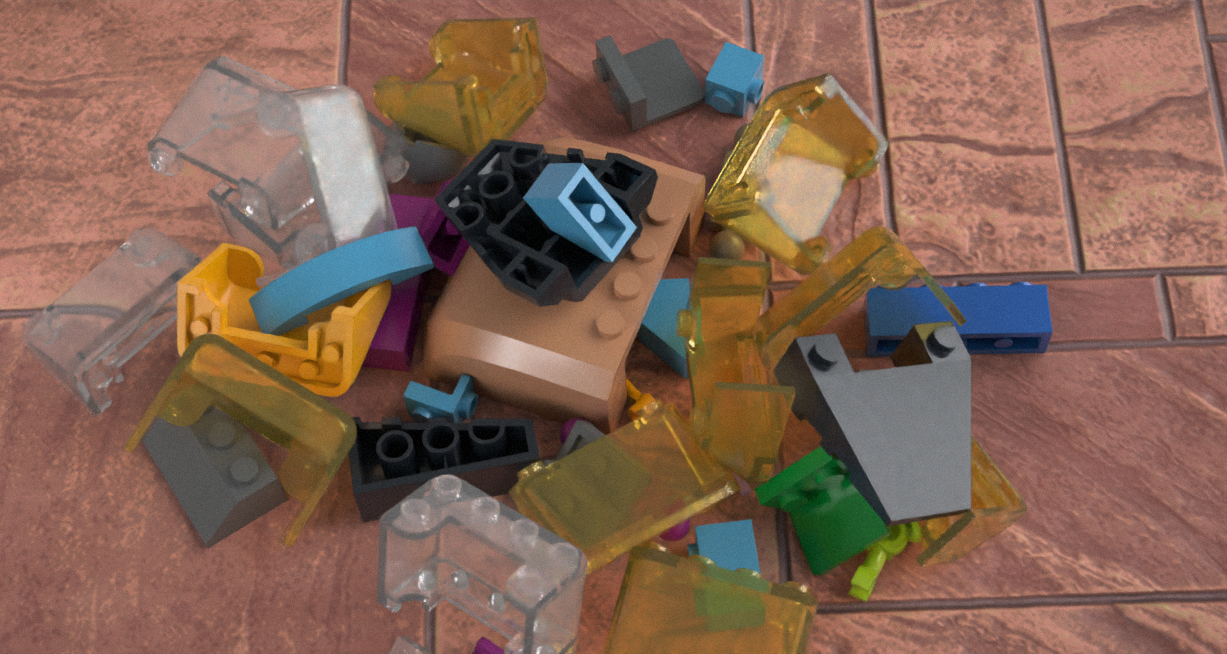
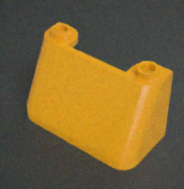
M222 243L177 282V348L180 357L189 367L209 373L328 397H337L344 394L356 380L391 296V281L388 279L306 315L309 323L276 336L262 333L248 300L268 285L264 283L263 262L253 250L243 246Z

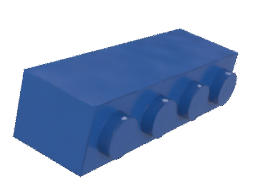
M1015 282L1003 286L970 283L965 286L943 287L940 284L931 283L921 287L899 288L895 285L885 284L876 288H866L863 306L866 356H891L913 325L952 321L969 354L1045 353L1052 335L1047 285Z

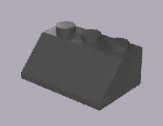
M212 375L171 398L142 440L207 548H210L288 500L278 477Z

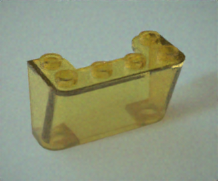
M644 542L642 546L632 547L630 550L602 654H807L815 626L818 601L810 595L811 590L803 584L787 581L782 585L764 580L760 573L750 569L738 568L736 571L718 567L713 560L704 556L690 555L689 558L670 553L668 548L658 543Z

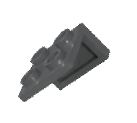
M611 35L595 41L596 59L592 60L595 75L601 84L605 83L610 92V99L618 115H623L632 132L704 102V90L674 40L666 38L623 56Z

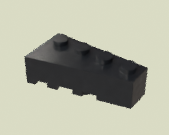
M344 417L353 494L363 523L528 490L541 467L532 419L472 418L470 423H449L447 418H429V423L402 422L401 417H382V422H362L360 417Z

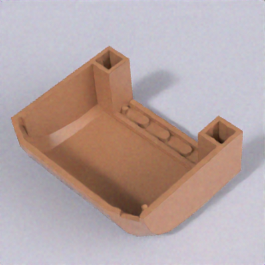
M566 137L545 139L533 144L544 145L546 153L567 155L568 148L582 149L585 158L606 160L607 152L618 153L656 170L658 179L651 203L639 215L643 226L640 238L583 301L572 302L562 300L558 305L542 307L505 289L494 273L469 245L453 276L448 275L422 328L425 377L454 387L457 386L462 374L472 377L475 394L562 424L571 418L582 417L589 420L605 436L613 435L627 404L625 360L672 251L690 256L705 222V176L600 144Z

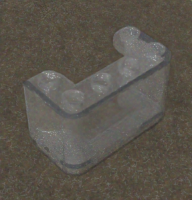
M441 475L427 481L380 517L378 603L396 613L401 609L402 602L420 601L422 602V608L429 612L445 599L509 639L510 641L505 645L504 654L575 653L587 568V558L578 547L463 479L453 475Z

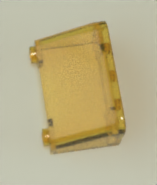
M536 17L446 20L438 27L430 39V53L435 59L436 67L421 81H402L397 75H385L373 85L375 106L385 118L475 158L492 139L509 140L546 99L548 78Z
M830 73L783 85L772 91L760 104L704 202V210L718 224L800 275L820 273L830 262L832 244L824 236H819L832 209L848 180L869 177L879 169L881 159L890 143Z
M657 399L637 411L639 418L546 467L542 461H538L517 473L520 481L509 492L564 591L585 580V576L594 573L600 568L603 569L616 559L688 520L691 521L700 514L704 515L721 506L741 490L730 469L674 402L664 405L661 399Z

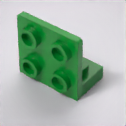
M821 446L755 488L762 506L782 509V511L789 513L811 571L814 575L823 576L891 533L890 526L883 522L849 481L848 477L852 474L835 453L829 456Z

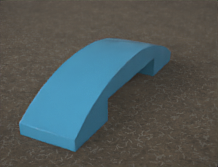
M416 226L401 228L351 242L315 257L275 279L248 300L262 333L279 336L309 323L306 317L308 314L390 279L392 285L398 284L434 268V265Z

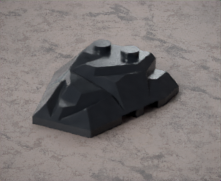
M492 139L434 200L439 209L471 245L505 289L539 307L558 305L562 300L581 302L640 238L643 226L639 215L651 203L658 179L655 169L618 153L607 152L606 160L585 158L582 149L568 148L567 155L546 153L545 147L542 144ZM583 163L637 227L613 262H605L550 230L523 199L548 164Z

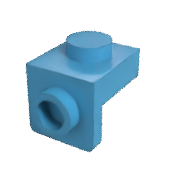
M462 374L452 395L410 381L403 395L409 416L418 423H429V418H447L449 423H463L464 419L470 420L478 404V394H475L472 377Z

